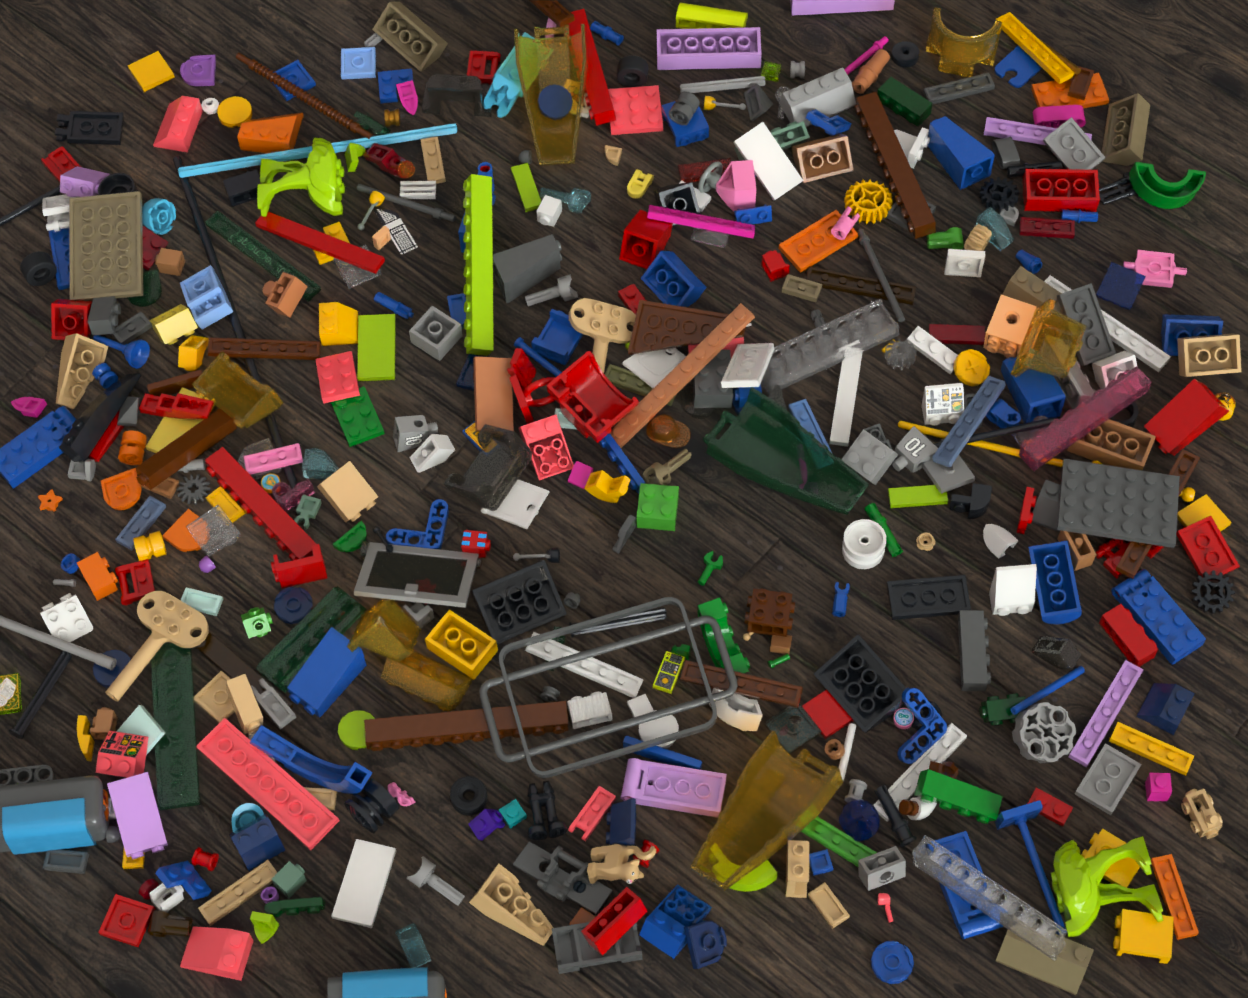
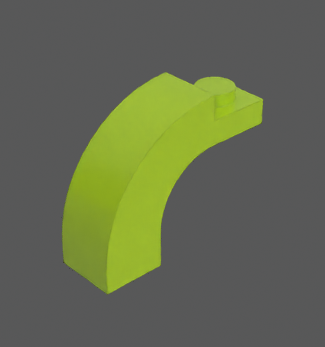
M714 842L707 846L706 858L712 866L715 865L712 867L713 877L730 889L744 892L756 891L777 880V871L766 857L751 866L739 867L727 861Z

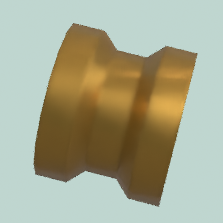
M385 109L386 127H390V125L400 126L399 109L394 111Z

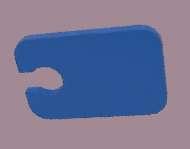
M1018 45L995 66L994 72L1000 78H1003L1007 71L1016 72L1017 76L1011 78L1008 83L1015 88H1020L1036 75L1042 67Z

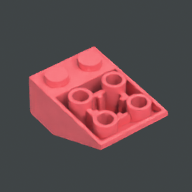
M557 415L518 428L538 480L573 469L574 464Z

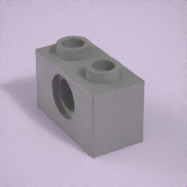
M896 846L858 860L859 878L868 891L906 877V860Z

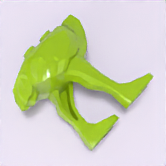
M314 138L312 151L309 153L307 163L305 164L299 161L279 162L271 159H261L260 182L262 184H258L257 206L258 209H261V216H267L271 200L276 193L289 189H306L310 199L325 213L333 216L343 215L341 200L342 194L345 193V186L342 183L341 177H344V167L341 166V160L337 159L333 146L329 141L323 138ZM278 172H287L280 180L272 182Z
M1143 836L1132 839L1120 847L1101 850L1095 856L1086 859L1080 855V849L1074 840L1065 843L1055 852L1054 872H1051L1054 894L1057 896L1059 913H1064L1065 920H1067L1065 926L1068 937L1079 936L1085 932L1096 920L1100 906L1120 901H1139L1147 907L1157 922L1163 921L1161 913L1163 908L1154 884L1131 889L1116 883H1100L1105 872L1112 864L1127 857L1134 859L1146 875L1152 874L1150 868L1151 860Z

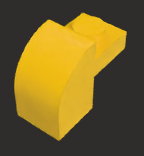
M601 470L590 473L584 489L602 501L617 503L620 496H624L627 492L631 479L627 476L612 478Z

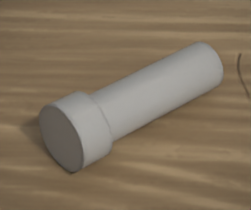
M54 579L53 585L75 587L76 579Z

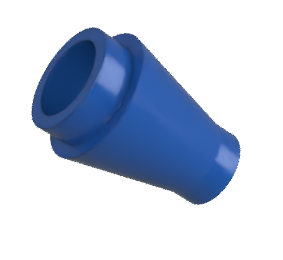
M1023 249L1016 254V258L1023 267L1032 274H1036L1042 268L1043 263L1040 258L1025 252Z

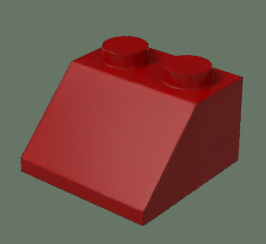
M57 299L51 303L52 339L65 340L66 336L75 333L90 338L91 330L88 324V317L93 301Z

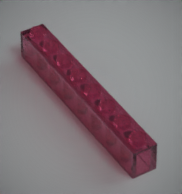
M1137 366L1132 370H1126L1119 379L1110 381L1106 388L1097 390L1090 399L1081 401L1074 410L1069 409L1062 418L1052 421L1045 430L1040 429L1033 438L1024 440L1020 445L1019 456L1035 471L1149 392L1152 381Z

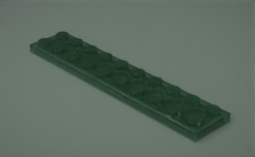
M166 642L151 659L154 719L166 732L155 745L159 810L200 805L192 648H182L171 642Z

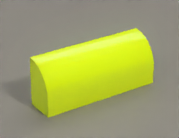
M679 3L676 14V28H745L748 13Z

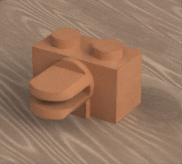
M283 272L278 281H268L264 285L263 294L268 297L265 304L278 314L290 318L308 286L296 276Z

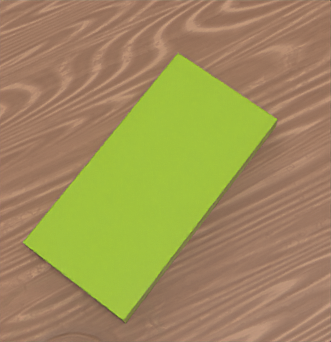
M395 314L358 315V381L395 380Z

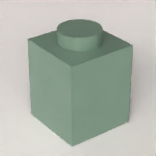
M290 861L272 878L274 886L287 898H290L307 880L304 876V869L298 864L294 866Z

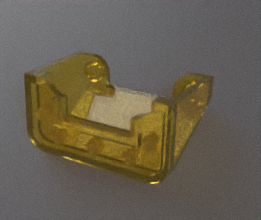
M222 351L192 385L197 390L195 393L200 398L213 401L214 405L234 419L233 422L239 428L245 427L247 429L279 409L283 401L270 386L262 385L243 371L238 364L231 362L230 357Z

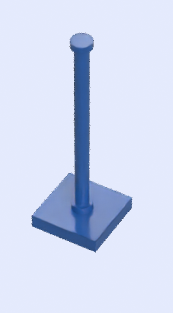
M1041 801L1003 811L994 822L997 830L1014 824L1018 825L1056 925V934L1060 936L1066 935L1067 931L1026 824L1028 820L1036 818L1043 809Z

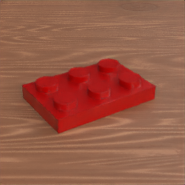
M1208 516L1176 532L1196 571L1202 578L1204 572L1210 575V572L1214 570L1216 575L1220 572L1225 575L1240 567L1212 516Z

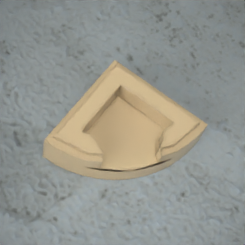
M605 145L607 160L613 165L618 166L622 148Z

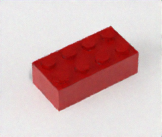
M1025 169L1023 177L1024 211L1081 209L1084 212H1096L1100 201L1098 170Z

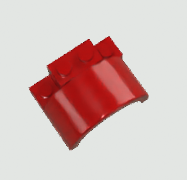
M587 351L546 385L547 392L560 404L561 413L585 438L591 436L597 443L612 431L611 427L639 404L635 396L632 399L626 397L609 381L600 369L591 351Z

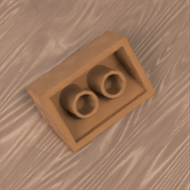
M842 133L791 146L795 166L803 179L802 183L854 171L848 137Z

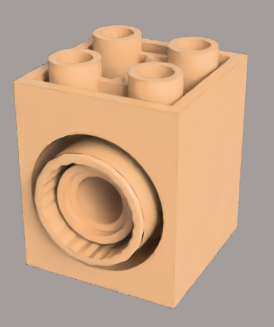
M1001 295L986 331L983 348L991 353L1003 354L1006 358L1019 357L1033 325L1037 306Z

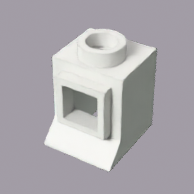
M162 883L149 893L153 905L159 911L167 913L184 900V889L181 885L166 888ZM170 893L172 894V896H170L168 899H166V900L163 899V898H165L168 894H170Z

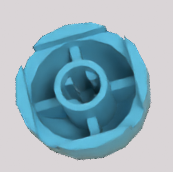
M161 198L148 200L142 207V225L160 235L166 234L172 229L173 226L170 225L176 219L174 205Z

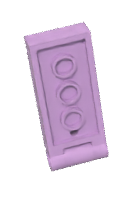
M630 758L627 762L621 799L625 801L634 798L638 805L720 818L727 774Z

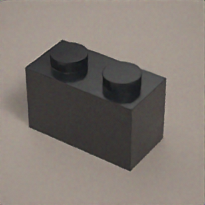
M257 169L223 180L232 207L257 199L258 184H262Z

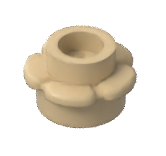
M922 533L916 539L917 547L920 550L930 551L935 545V539L930 533Z

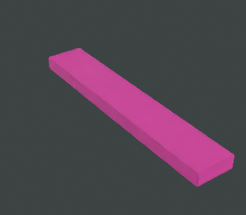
M649 205L647 215L649 219L754 238L755 225Z

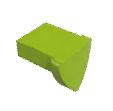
M349 143L347 146L345 159L348 172H355L359 162L358 157L366 152V149L359 144Z
M252 911L250 920L254 925V931L258 940L263 944L275 934L279 923L271 914Z

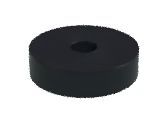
M902 41L893 47L891 57L896 65L911 67L918 62L920 51L914 43Z

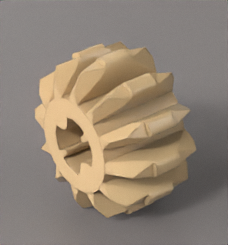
M976 225L965 241L964 249L983 251L991 239L992 232L985 226Z

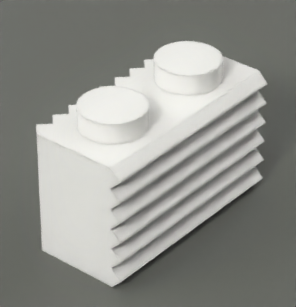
M594 692L590 696L583 698L576 696L567 701L573 729L612 720V712L606 692Z

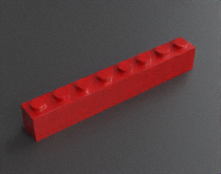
M583 8L573 11L571 13L574 15L575 20L564 27L565 31H569L567 34L569 44L573 43V46H570L572 55L577 57L574 58L576 69L580 68V71H577L579 80L584 81L581 86L583 94L587 93L588 95L585 96L587 107L591 106V109H588L590 118L595 120L596 126L615 121L616 116L585 10Z
M221 447L205 459L207 473L212 478L215 476L218 479V484L224 490L227 489L229 491L230 497L235 502L239 501L242 504L241 508L246 514L250 513L253 516V521L259 527L262 525L265 528L266 535L270 539L274 538L277 541L276 544L281 551H287L291 561L313 556L312 545L317 544L224 447Z

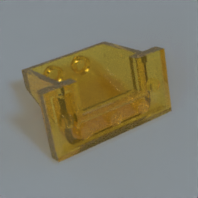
M1049 298L1035 310L1011 375L1018 377L1026 370L1031 369L1065 378L1070 368L1076 363L1077 358L1075 355L1082 347L1083 341L1081 339L1086 325L1053 310L1056 301Z
M381 599L362 615L347 647L351 652L358 647H362L400 662L414 651L413 647L417 644V637L421 628L400 608L395 600Z

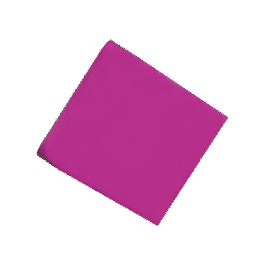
M576 461L568 482L584 489L590 473H593V468Z

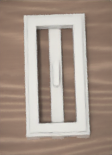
M400 181L401 198L436 199V181Z

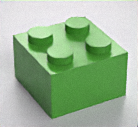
M641 483L637 509V528L675 531L679 486Z

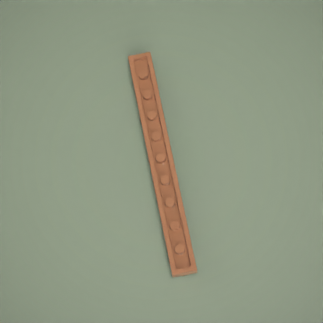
M740 303L639 402L638 406L630 411L610 432L619 447L622 448L755 318L754 314Z

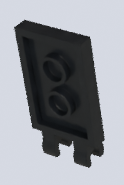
M70 111V115L57 114L58 127L61 128L55 129L56 141L62 142L67 139L68 143L121 145L123 113Z

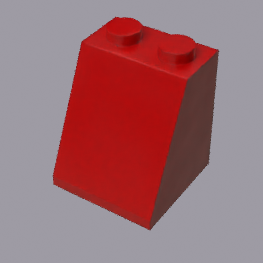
M639 210L624 229L619 260L648 269L659 252L664 250L671 236L673 223L647 218L648 212Z

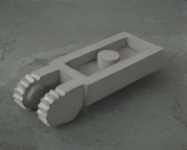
M261 678L258 681L265 692L259 694L252 685L251 689L258 704L281 730L293 721L296 715L274 688L270 687Z

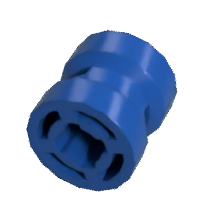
M107 363L97 365L92 372L94 378L99 380L100 385L104 389L118 381V376L115 372L111 371Z

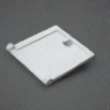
M676 348L634 354L624 360L622 365L653 389L686 356Z
M504 472L482 507L481 512L528 529L548 496L549 491L513 478Z

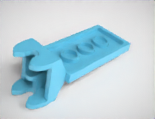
M524 32L494 74L493 82L483 101L484 109L497 105V117H505L512 109L518 96L523 97L554 50Z

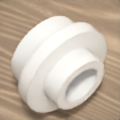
M207 98L202 102L201 106L204 112L211 115L217 112L219 102L215 98Z

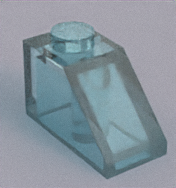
M991 207L977 217L976 225L985 226L992 232L989 242L1000 251L1014 241L1004 218Z
M318 448L305 449L302 464L304 478L326 480L340 469L324 450Z

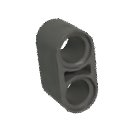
M1011 136L992 141L993 152L1001 170L1006 169L1008 166L1020 165L1019 154Z

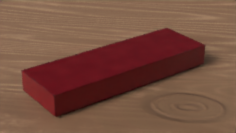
M1020 217L1019 235L1074 239L1075 220Z
M929 324L928 327L929 334L942 344L984 345L985 326Z

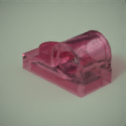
M309 479L299 482L293 489L284 482H279L272 488L274 500L285 512L299 504L303 494L311 496L315 493Z

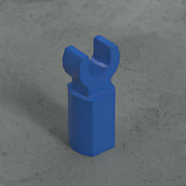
M839 582L835 584L834 591L836 594L834 595L833 616L844 617L846 615L849 583L846 584L844 590L839 588Z

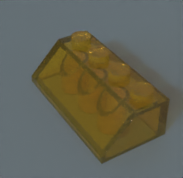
M405 646L387 657L381 679L386 680L388 684L398 686L404 689L406 693L415 694L421 697L423 701L431 702L444 711H451L459 705L473 680Z

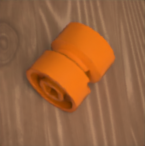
M125 431L122 436V446L119 450V461L127 465H140L144 457V449L147 442L146 435L139 431Z

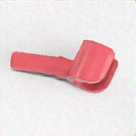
M879 893L878 905H885L888 922H894L890 910L889 894Z

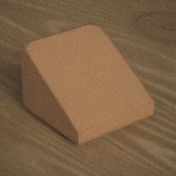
M772 635L770 652L790 654L792 636Z

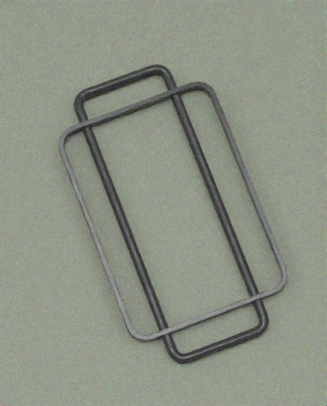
M664 597L504 646L499 654V664L503 675L485 681L480 687L479 696L497 757L507 763L526 758L529 768L534 775L540 778H549L706 731L712 728L717 720L715 702L732 696L736 692L738 684L717 620L710 616H700L688 620L685 607L681 601L673 597ZM664 605H675L682 613L684 622L507 674L505 669V656L512 650ZM702 624H709L712 627L730 684L727 690L714 694L711 692L691 629ZM687 629L707 696L528 749L510 681ZM505 683L524 748L523 751L513 754H505L502 749L487 695L490 687ZM710 703L713 711L712 718L705 724L555 769L540 771L532 764L531 756Z

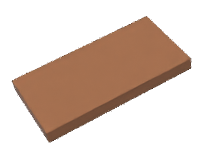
M474 357L475 431L512 433L514 431L512 384L509 379L511 376L507 371L508 368H511V358Z

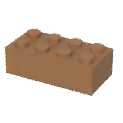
M1083 410L1067 451L1093 461H1099L1103 465L1143 471L1156 436Z

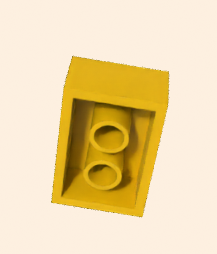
M448 610L425 638L428 650L473 680H475L498 651L495 639L451 610Z

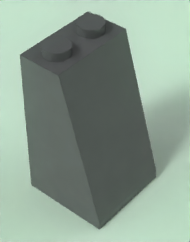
M553 234L493 254V275L506 304L561 269L560 261H562L560 251L562 248L559 240H555Z

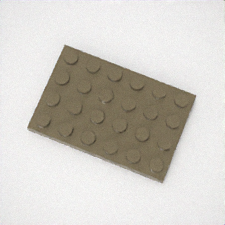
M140 191L69 198L70 300L93 301V298L115 296V298L143 296L142 193Z

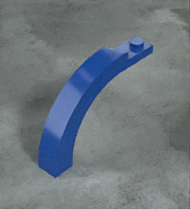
M262 725L250 741L251 745L278 760L290 771L313 783L337 792L347 794L359 793L373 773L356 762L351 766H341L315 757Z

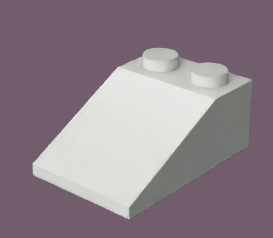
M1036 564L996 567L989 592L993 615L1005 616L1010 613L1026 614L1032 612L1035 602Z

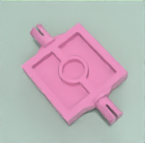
M1137 250L1135 262L1124 261L1123 269L1134 270L1135 284L1172 288L1175 274L1186 276L1187 268L1176 267L1174 254Z

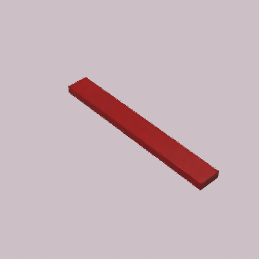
M268 212L266 217L260 216L255 223L258 228L374 274L377 273L385 262V258L381 255L271 212Z

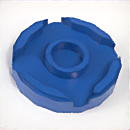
M885 941L878 945L871 958L872 970L876 977L889 984H897L906 980L911 974L914 965L913 955L909 948L897 941Z

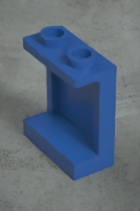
M675 101L662 105V118L668 122L675 138L676 147L686 146L690 143L709 138V125L700 106L693 114L688 125L684 126L675 123L669 116V111Z
M551 309L550 318L538 338L534 337L531 342L532 349L545 358L566 365L583 334L577 332L571 326L569 315L560 310Z

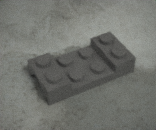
M590 922L552 928L559 974L580 971V968L605 963L617 961L626 963L643 960L636 923L603 956L589 945L581 932Z

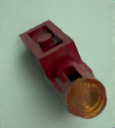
M374 143L363 155L366 160L376 163L384 172L400 178H409L415 172L413 163L398 156L393 148Z

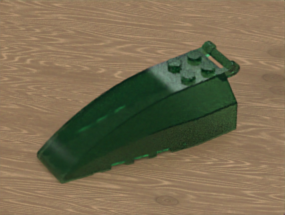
M751 387L747 401L739 415L736 417L730 412L724 411L721 414V419L710 433L703 437V441L708 445L706 453L735 473L780 493L831 511L848 515L869 487V484L850 467L846 466L839 457L834 456L825 444L822 445L814 438V434L804 429L800 422L784 407ZM731 423L730 427L723 434V436L719 440L716 439L715 437L722 430L725 424Z

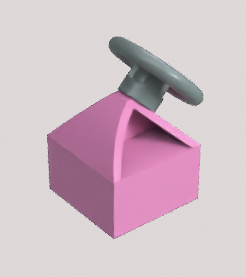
M753 160L731 161L722 176L723 165L719 161L712 163L704 171L698 184V189L701 193H706L712 188L716 189L718 195L732 211L755 207L756 182Z

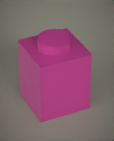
M1149 773L1145 781L1147 801H1168L1172 794L1170 773Z

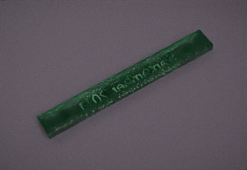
M216 211L205 221L207 227L277 279L280 278L283 272L296 276L308 286L302 296L308 302L321 291V287L219 211Z

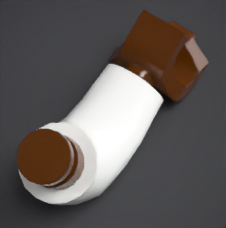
M930 761L929 770L954 779L957 778L958 768L954 766V762L938 763ZM921 797L902 800L899 804V812L907 815L911 820H922L933 812L937 803L923 802L920 800Z

